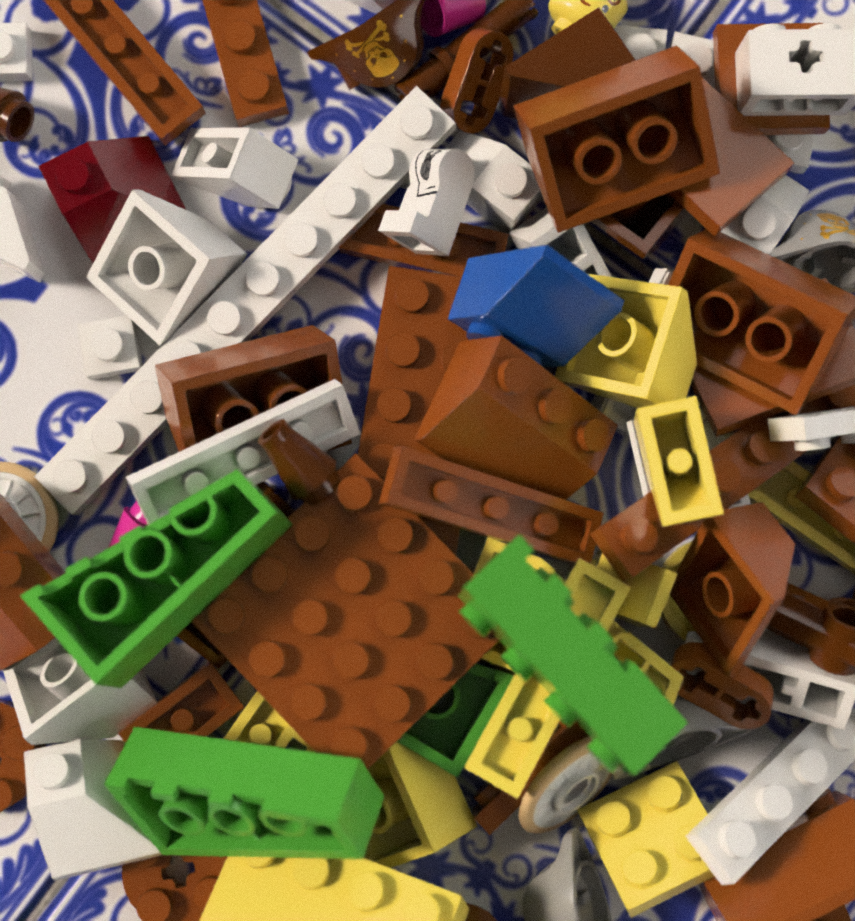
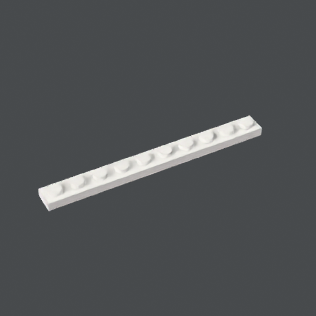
M416 86L34 477L72 515H80L168 425L155 364L250 341L339 250V247L409 178L410 165L415 155L422 150L437 149L456 130V123Z

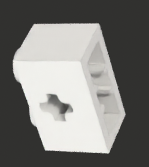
M835 23L818 24L809 29H786L781 24H765L753 30H748L735 52L737 110L744 116L847 115L855 106V29H841V26Z

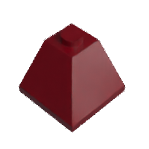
M149 136L88 141L38 166L62 215L92 264L132 190L140 189L187 210Z

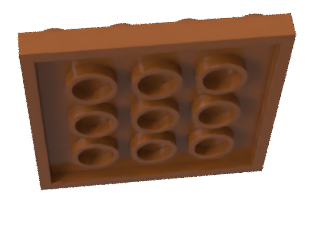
M355 453L337 471L340 482L327 497L314 505L304 502L288 518L293 525L192 622L314 752L361 759L368 770L499 640L491 631L484 638L481 637L458 612L465 605L458 597V594L475 575L417 515L379 503L384 481Z

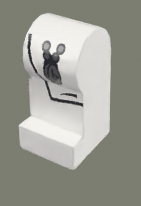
M460 149L422 150L415 155L411 162L409 170L410 186L407 187L399 211L386 210L378 231L416 254L449 256L474 183V165L469 155Z

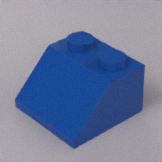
M541 245L468 258L448 320L467 331L466 337L469 340L503 336L542 367L565 366L621 312L625 300L548 245Z

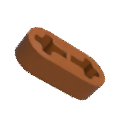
M477 28L471 30L460 44L440 104V108L456 123L457 130L475 134L485 129L494 116L501 96L504 68L513 62L514 57L513 45L510 39L502 32ZM483 47L493 52L490 62L479 57ZM464 100L474 103L471 114L461 111V105Z
M701 642L685 643L675 650L670 666L684 676L678 695L740 729L752 730L762 727L768 722L772 712L774 690L769 680L743 665L737 675L727 677L706 645ZM696 667L702 668L705 671H699L695 676L686 672H691ZM747 696L756 699V701L750 699L745 704L740 703L736 700L738 699L742 701L746 699Z

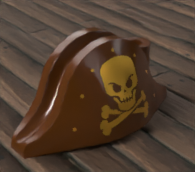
M396 0L360 26L306 53L312 60L334 63L349 90L360 84L375 88L395 84L405 79L414 71L423 54L424 40L421 17L426 0Z

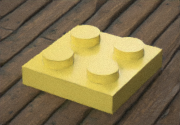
M678 761L577 810L630 918L714 877V874L685 837L708 813Z

